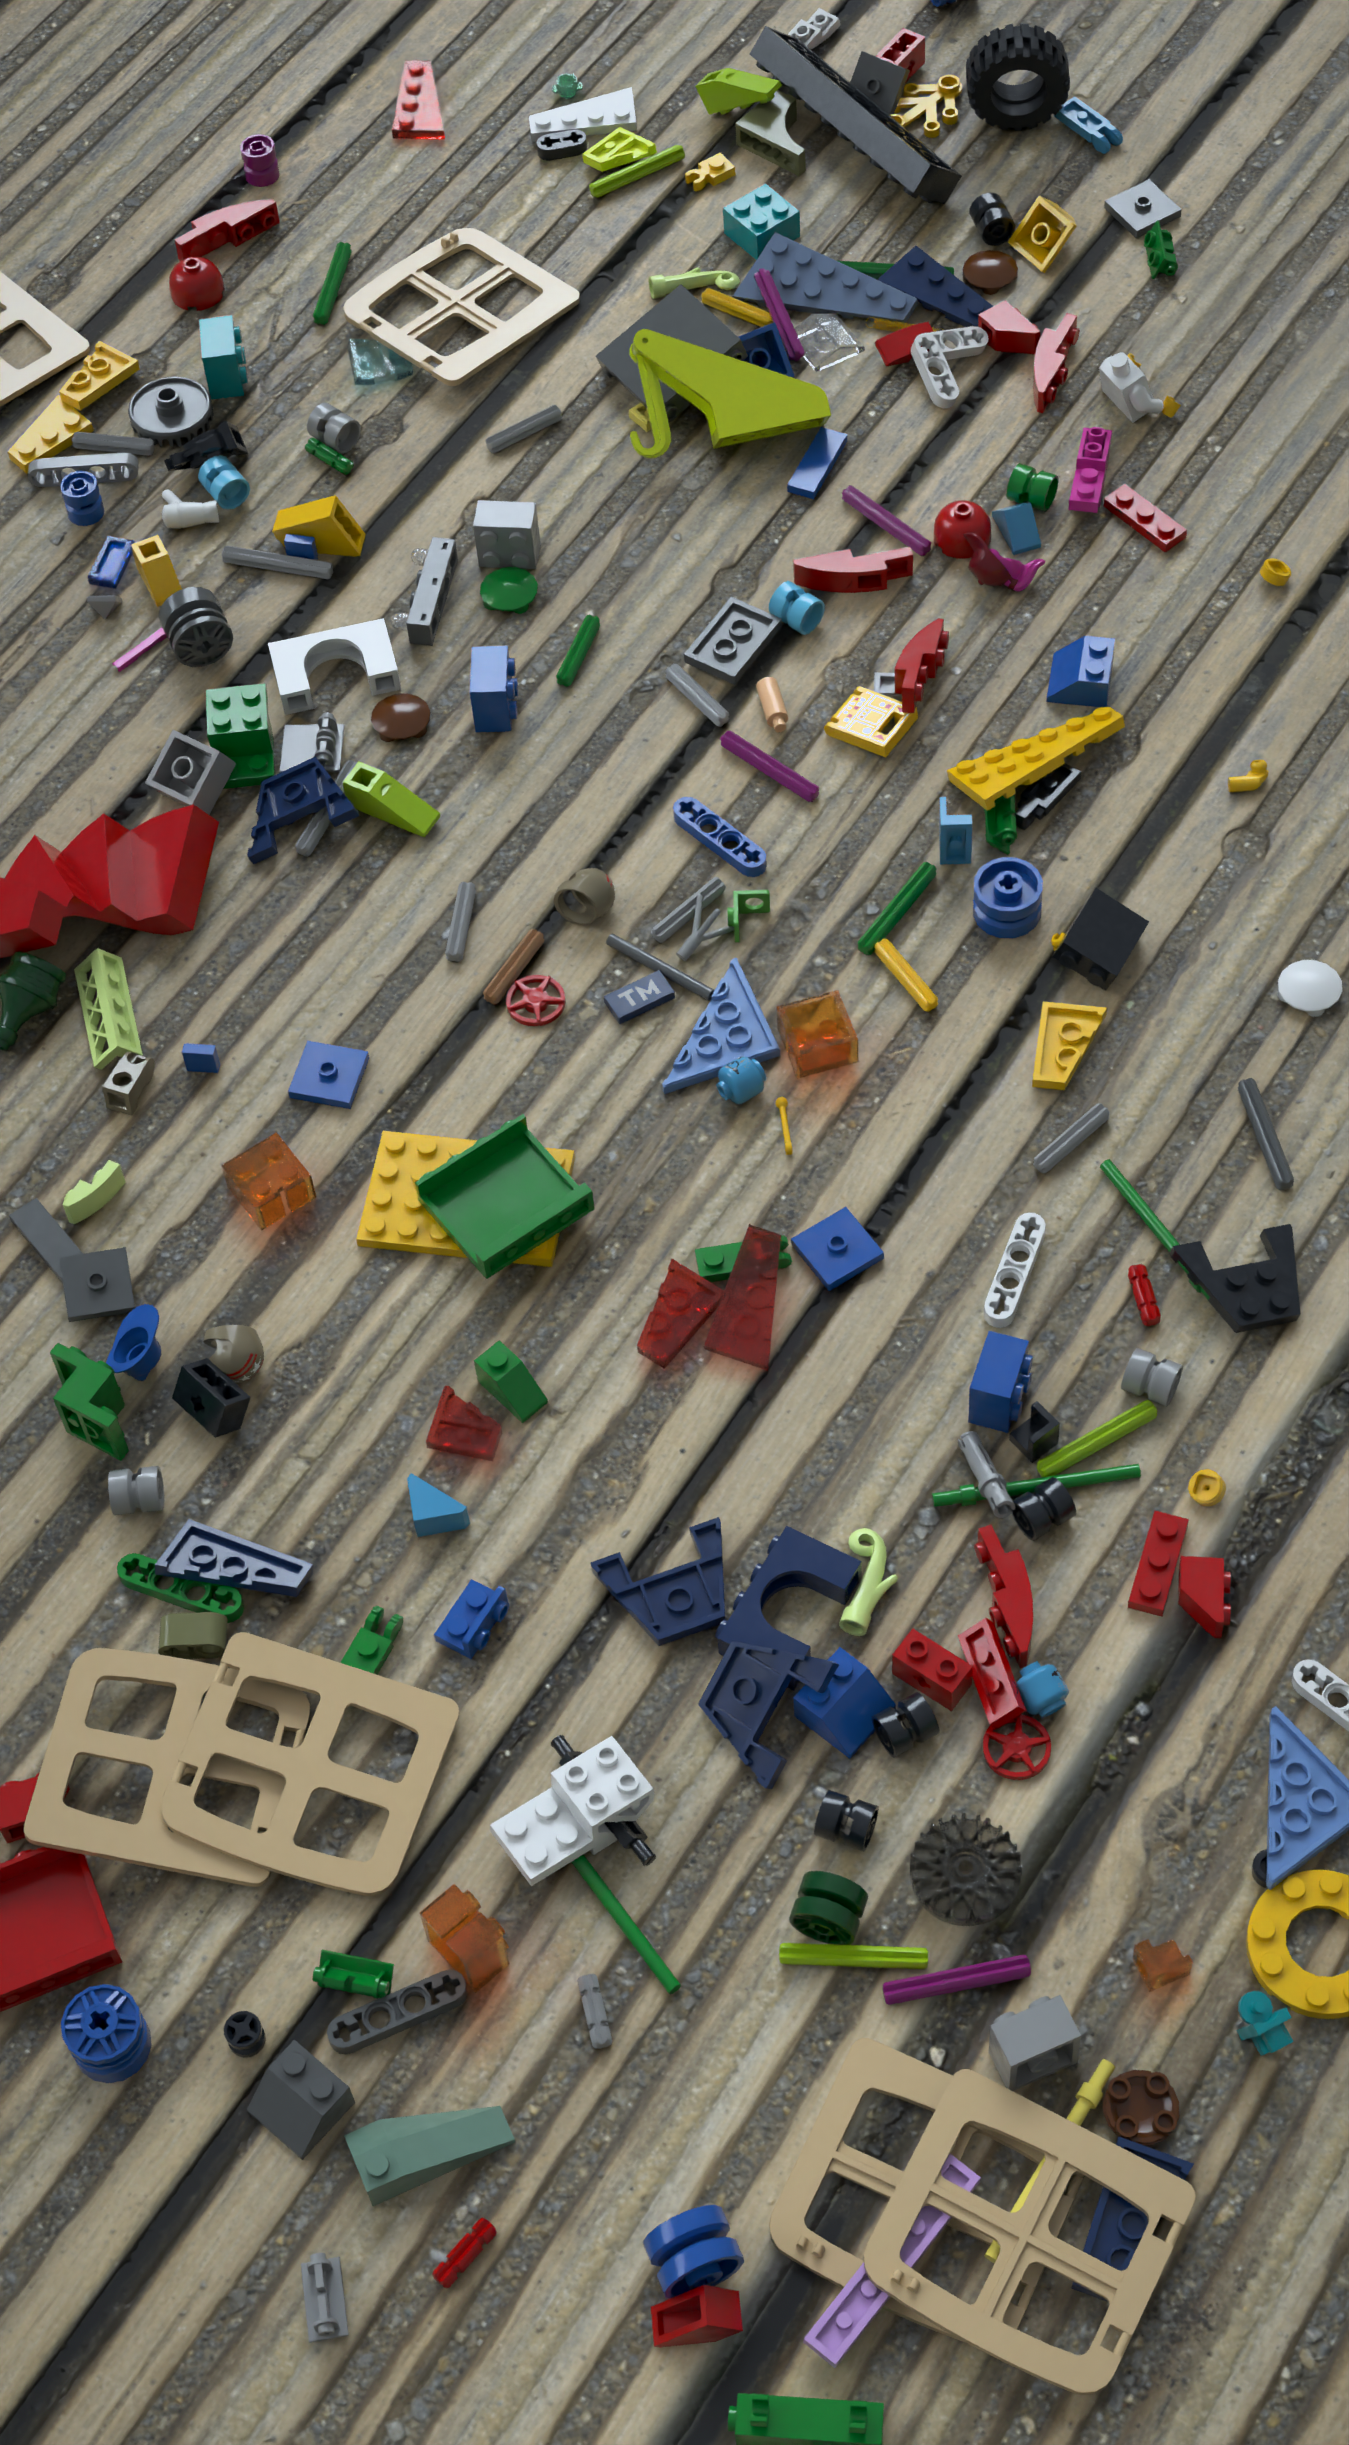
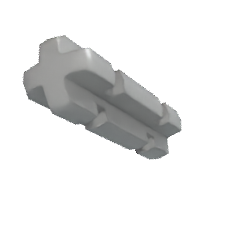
M595 1974L581 1976L577 1982L580 1995L582 1996L581 1999L588 2029L590 2030L592 2046L595 2049L608 2047L612 2044V2037L609 2026H607L608 2020L602 1995L599 1993L598 1978Z

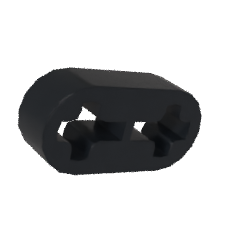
M577 129L545 134L537 140L538 156L546 161L579 156L587 150L586 134Z

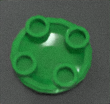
M504 567L495 570L487 575L481 583L480 595L483 599V605L488 610L497 609L500 611H513L517 614L525 613L529 609V603L537 595L538 583L531 573L521 568Z

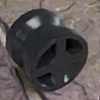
M239 2011L227 2019L224 2026V2036L234 2054L247 2058L258 2054L263 2049L266 2041L265 2032L255 2014L248 2011ZM246 2037L251 2038V2039L243 2040L242 2042H240L242 2038H246Z

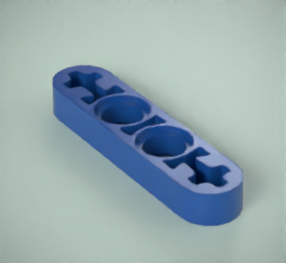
M682 797L674 803V820L678 826L743 875L757 877L765 872L767 867L766 853L761 847L697 799ZM708 824L717 827L715 831L710 833L701 830L704 825ZM727 841H735L739 844L734 849H726L722 846Z

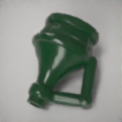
M15 952L11 958L12 963L0 975V997L2 1002L0 1050L6 1052L10 1046L15 1044L18 1037L17 1032L31 1017L39 1015L48 1009H54L57 1006L59 987L66 981V973L39 957L24 952Z

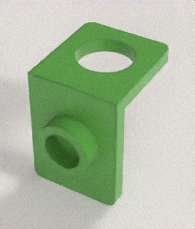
M769 890L733 891L734 907H728L727 912L728 926H734L735 943L740 942L739 914L770 912ZM759 898L763 902L760 905L752 906L748 905L746 900Z

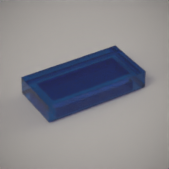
M107 536L87 577L89 584L116 589L133 555L131 545L135 541Z

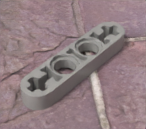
M130 453L35 459L29 464L28 480L37 487L60 486L62 479L68 475L62 470L64 468H72L75 471L92 473L96 477L97 483L130 481L138 475V459ZM93 466H100L105 470L101 472H95L90 468Z

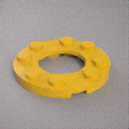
M1307 1870L1291 1874L1271 1890L1267 1889L1259 1898L1251 1913L1247 1928L1246 1948L1252 1971L1260 1985L1270 1996L1274 1995L1298 2014L1318 2019L1349 2017V1970L1333 1977L1316 1976L1303 1970L1292 1959L1286 1946V1932L1291 1922L1305 1911L1314 1908L1331 1909L1349 1920V1875L1329 1870Z

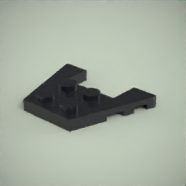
M1291 1224L1263 1229L1260 1238L1270 1260L1213 1270L1201 1241L1173 1246L1169 1254L1175 1263L1180 1262L1189 1272L1187 1277L1194 1285L1199 1284L1210 1297L1209 1303L1235 1333L1297 1321L1301 1313Z

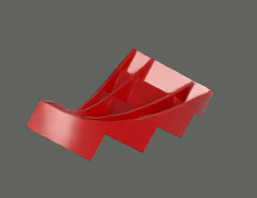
M194 804L153 817L132 830H128L106 814H102L83 829L62 852L34 835L16 858L5 878L0 877V958L12 956L15 952H29L56 945L62 919L68 916L92 918L161 935H176L193 931L219 821Z

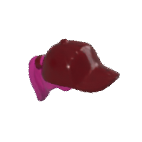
M970 532L964 534L974 552L968 568L978 579L980 585L985 584L992 587L1006 585L1008 588L1019 592L1028 587L1037 570L1045 564L1043 559H1036L1024 565L1018 560L1004 558L997 550L988 549L985 542L978 535Z

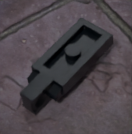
M1065 763L1029 785L1022 792L1020 801L1017 804L1019 809L1015 812L1016 826L1025 830L1034 822L1035 818L1041 820L1081 779V771Z

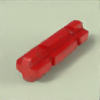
M1143 1264L1132 1265L1128 1268V1277L1130 1284L1133 1285L1132 1290L1138 1310L1141 1311L1142 1323L1145 1326L1157 1325L1160 1323L1161 1314L1158 1306L1155 1304L1157 1301L1151 1282L1147 1278L1149 1275L1146 1266Z
M480 2218L471 2228L473 2230L472 2233H466L446 2256L447 2261L445 2263L442 2261L434 2269L432 2275L442 2287L450 2288L458 2279L457 2273H463L483 2250L482 2245L484 2243L488 2245L496 2236V2228L487 2219Z

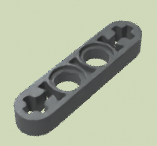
M456 1970L441 1971L395 1991L386 1997L384 1996L333 2019L328 2026L327 2036L333 2050L339 2054L354 2053L463 2004L467 1998L468 1990L465 1978ZM451 1982L453 1986H457L455 1988L456 1994L449 1996L447 1992H443L445 1991L444 1984ZM432 1988L438 2002L434 2005L432 2004L430 1993L427 1991ZM416 1995L423 1997L426 2003L420 2012L411 2013L405 2009V2003L410 1997ZM377 2011H386L391 2016L390 2022L383 2028H374L370 2024L371 2016ZM363 2019V2024L368 2034H362L361 2029H359L358 2020ZM345 2027L348 2032H351V2040L348 2042L338 2038L340 2036L339 2030Z

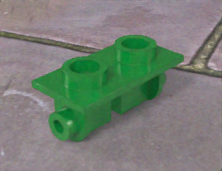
M1156 221L1151 231L1149 230L1144 238V247H1146L1148 256L1147 263L1150 267L1152 279H1155L1159 272L1172 276L1178 269L1176 256L1172 254L1174 252L1172 235L1167 230H1161L1160 222Z
M1002 795L994 800L995 807L988 811L984 809L986 842L1006 855L1010 854V845L1017 839L1016 817L1012 815L1015 813V795L1008 799Z
M322 1949L320 1965L315 1967L312 1980L313 1982H318L317 1985L319 1987L352 1992L378 1999L391 1994L394 1964Z

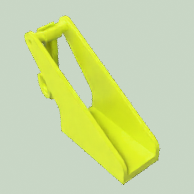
M649 329L639 330L635 334L629 349L631 359L638 364L654 437V446L644 448L636 431L630 433V439L634 450L645 458L662 456L668 450L671 443V432L660 381L705 414L713 449L821 427L825 425L831 416L828 398L825 392L816 385Z

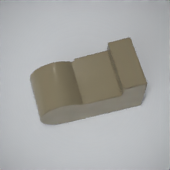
M132 1052L125 1053L102 1086L106 1108L129 1115L134 1114L138 1107V1097L145 1085H148L153 1077L154 1059Z

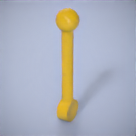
M779 1097L776 1099L775 1105L780 1111L786 1155H792L793 1150L786 1113L788 1101L785 1097Z

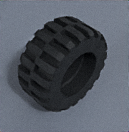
M1020 23V26L1009 24L1005 25L1004 29L999 30V28L992 30L988 37L986 35L978 41V46L975 45L970 51V57L966 62L969 104L975 110V114L980 119H985L987 124L993 127L998 125L999 129L1007 131L1008 128H1014L1015 131H1022V128L1025 127L1032 129L1037 127L1040 122L1044 124L1052 118L1051 115H1056L1067 101L1068 91L1070 90L1067 53L1062 42L1058 39L1056 40V36L1050 31L1045 33L1044 28L1036 25L1034 28L1029 27V24ZM1016 70H1027L1038 74L1033 80L1019 85H1009L998 81L1004 74Z

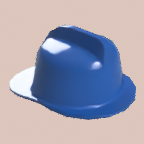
M144 1304L136 1307L122 1321L106 1361L115 1373L124 1372L137 1381H144L150 1370L159 1362L162 1355L161 1346L155 1337L159 1324V1313L153 1305Z

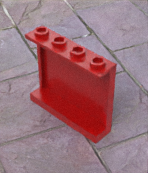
M40 1847L35 1850L21 1851L13 1859L0 1863V2012L122 1963L85 1854Z

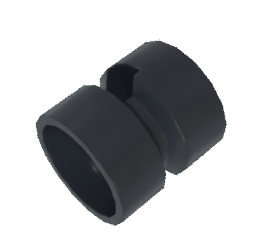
M989 192L980 195L972 202L969 214L984 243L990 246H997L1008 241L1015 232V223L1000 195Z
M1054 1477L1036 1486L1034 1494L1026 1492L1013 1500L1015 1509H1011L1013 1512L1012 1516L1018 1527L1032 1541L1048 1533L1052 1524L1059 1526L1076 1516V1507L1072 1497L1064 1485Z
M918 1692L899 1701L898 1709L890 1706L872 1716V1723L876 1734L886 1751L893 1758L912 1749L913 1741L916 1740L922 1743L940 1733L939 1725L932 1709Z
M828 1790L817 1815L814 1835L833 1842L842 1838L845 1846L865 1852L875 1829L879 1806L862 1800L851 1803L849 1796ZM848 1817L853 1819L851 1826H846Z

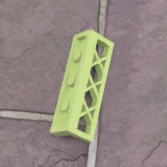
M97 948L74 971L93 1065L95 1068L102 1070L116 1056L123 1057L126 1052H132L141 1056L143 1054L122 957ZM92 969V973L88 982L86 973ZM96 989H97V994H98V995H97L95 1004H94V1006H93L92 1001H93V998H94V995H95V992H96ZM101 1014H102V1018H103V1019H102V1022H101V1025H100V1028H99V1031H98L97 1025H98V1023H99V1020H100V1017H101ZM107 1039L109 1048L103 1053L102 1050Z

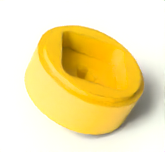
M1270 558L1265 560L1260 569V574L1270 584L1284 586L1291 576V570L1283 561Z
M1204 1469L1196 1472L1191 1477L1188 1490L1190 1496L1198 1504L1213 1506L1223 1499L1226 1485L1222 1477L1215 1471Z

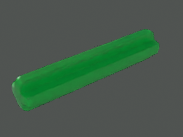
M587 615L584 618L556 675L559 685L569 687L572 684L600 628V619L597 616Z

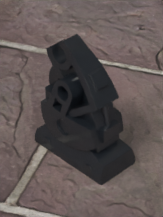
M224 421L217 429L204 432L182 447L184 451L170 455V458L164 460L168 471L200 468L208 459L214 456L221 455L229 458L232 455H246L248 451L238 427L228 421Z

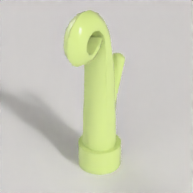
M695 268L679 275L664 277L660 274L649 276L648 283L651 297L655 299L666 297V294H670L680 284L687 290L714 284L720 289L731 290L739 285L740 279L736 274L729 271L700 272V268Z
M867 1528L858 1529L851 1533L848 1541L849 1547L854 1553L860 1556H871L850 1605L844 1609L839 1622V1626L843 1631L855 1636L866 1634L871 1621V1614L883 1594L898 1580L897 1575L894 1574L882 1581L887 1557L886 1546L883 1539L875 1531ZM866 1541L871 1546H862L859 1542Z

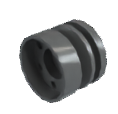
M188 587L175 592L162 604L159 612L160 624L166 637L169 639L175 657L182 664L190 667H204L215 663L229 651L234 639L232 630L226 617L223 615L216 596L210 590L202 587Z

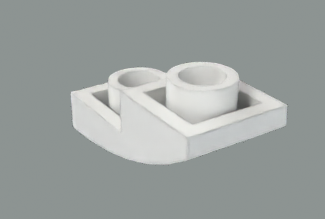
M818 8L807 22L801 19L788 35L798 38L808 48L813 49L829 38L841 24L838 17Z

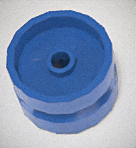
M1016 857L994 859L979 868L974 877L973 917L983 931L998 938L1013 939L1028 934L1037 926L1041 919L1043 879L1038 869L1029 862Z
M706 2205L685 2211L658 2225L643 2240V2245L651 2265L661 2267L657 2273V2278L665 2298H673L702 2285L716 2286L731 2277L744 2264V2257L736 2239L726 2237L730 2227L722 2207Z

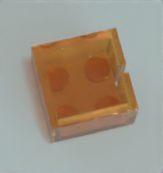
M838 990L776 1007L778 1032L786 1052L788 1051V1057L797 1079L859 1062L858 1038Z
M277 1132L221 1165L228 1189L261 1231L286 1216L279 1192L284 1190L288 1208L291 1212L317 1197L312 1176Z
M453 1884L420 1912V1917L428 1942L454 1970L462 1974L467 1985L476 1993L510 1964L506 1951L509 1946L503 1938L505 1931L499 1922L492 1916L487 1919L478 1911L481 1905L470 1891L466 1890L462 1893Z

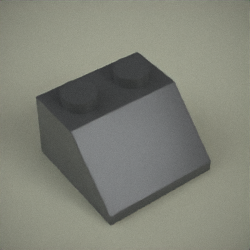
M293 2040L267 2068L247 2111L303 2160L355 2104V2100L348 2085L296 2040Z

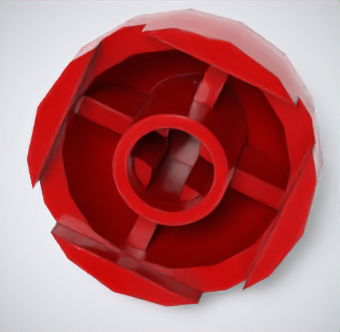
M189 257L181 260L174 266L169 276L171 298L175 305L181 309L188 310V307H196L197 311H202L213 307L223 297L222 292L225 290L223 277L217 266L207 258Z
M958 500L948 503L940 510L935 519L934 544L936 546L938 544L942 548V553L946 556L956 559L972 558L974 552L964 534L970 532L978 535L988 547L991 542L990 518L986 511L975 502Z

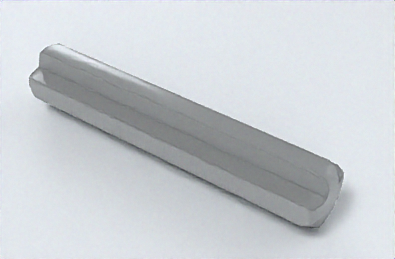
M552 405L486 439V446L491 453L495 454L561 421V410L557 405Z
M75 432L72 437L73 447L76 449L130 453L144 456L153 455L155 450L154 441L147 438Z
M674 663L667 667L665 670L666 678L716 726L721 727L729 721V712L678 664Z
M718 877L711 879L655 925L651 930L652 937L659 943L666 941L694 917L697 895H703V910L724 893L726 889L725 884Z
M463 881L458 886L445 951L446 959L450 962H460L463 959L476 893L475 884L472 882L467 883Z
M1101 1103L1094 1105L1034 1157V1167L1043 1174L1051 1170L1109 1119V1110Z

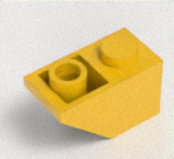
M158 535L131 545L139 574L157 607L162 606L168 597L182 590L168 552Z

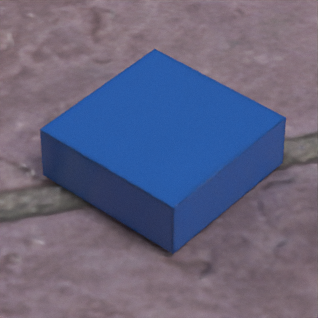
M286 534L284 545L287 555L318 560L314 537Z
M190 1043L183 1045L182 1055L187 1071L219 1072L220 1061L215 1045Z

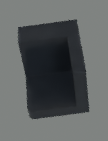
M1036 1401L1031 1405L1030 1418L1009 1434V1440L1033 1463L1058 1444L1060 1423Z

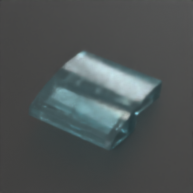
M349 338L347 348L355 385H376L412 376V363L377 340Z

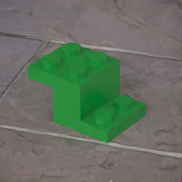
M266 683L206 690L207 737L209 745L236 763L223 789L261 785L262 781L275 775L274 737L268 714Z
M57 1343L50 1351V1355L63 1386L53 1397L66 1432L122 1461L129 1452L124 1438L125 1434L118 1422V1414L124 1408L125 1403L120 1392L121 1388L114 1376V1370L103 1361L95 1362L87 1358L80 1349L74 1346L68 1348Z

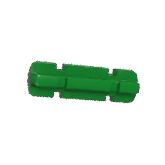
M314 437L308 439V443L305 445L307 452L344 475L350 473L354 466L353 461Z

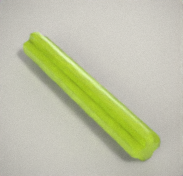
M674 145L590 183L589 190L591 195L598 198L685 158L684 149L681 145Z
M1150 1400L1139 1403L1039 1460L1036 1467L1041 1477L1059 1474L1155 1419L1158 1412L1156 1407Z
M782 1943L779 1947V1960L782 1964L926 1969L928 1967V1949L918 1947Z

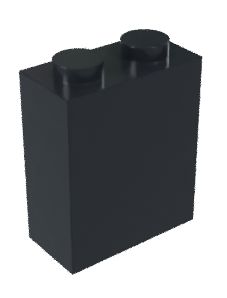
M1095 888L1083 904L1052 957L1060 961L1064 967L1074 970L1085 977L1091 984L1099 986L1106 991L1118 976L1149 921L1098 888Z

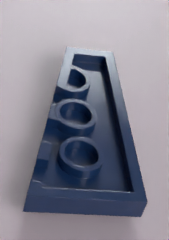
M914 246L877 279L917 298L918 302L922 303L923 308L930 311L937 310L945 314V318L964 327H978L979 314L993 307L918 246Z
M1118 2137L1116 2143L1121 2148L1183 2180L1186 2179L1194 2163L1122 2137ZM1103 2186L1083 2252L1117 2270L1123 2271L1127 2269L1147 2228V2216L1131 2203ZM1073 2282L1071 2289L1107 2301L1102 2296Z

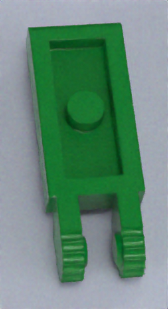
M784 1235L767 1236L763 1240L756 1239L695 1249L700 1283L704 1284L766 1274L767 1271L788 1267L792 1262L790 1254L785 1252L774 1253L776 1251H783L788 1247L787 1237ZM772 1253L764 1258V1254Z
M377 1605L373 1607L366 1618L364 1628H360L340 1663L378 1675L394 1647L393 1642L403 1625V1616L394 1614L386 1625L383 1636L375 1632L383 1619L384 1608Z

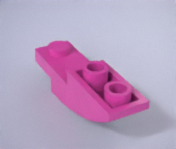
M1100 427L1083 428L1068 510L1098 513L1105 483L1112 430H1104Z

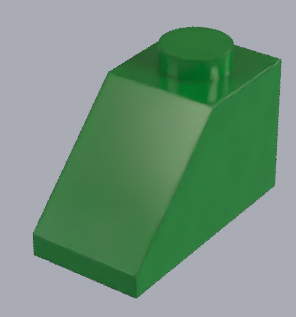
M500 1340L474 1360L478 1382L522 1423L548 1403V1399L524 1363Z

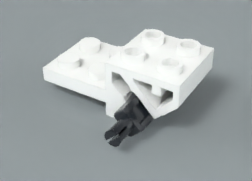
M563 1735L555 1737L551 1742V1746L562 1759L559 1762L561 1767L551 1772L552 1787L490 1824L491 1833L531 1886L589 1850L595 1855L617 1840L625 1849H632L643 1866L650 1865L656 1859V1855L644 1842L648 1838L636 1822L654 1800V1789L613 1736H610L584 1753L574 1751Z

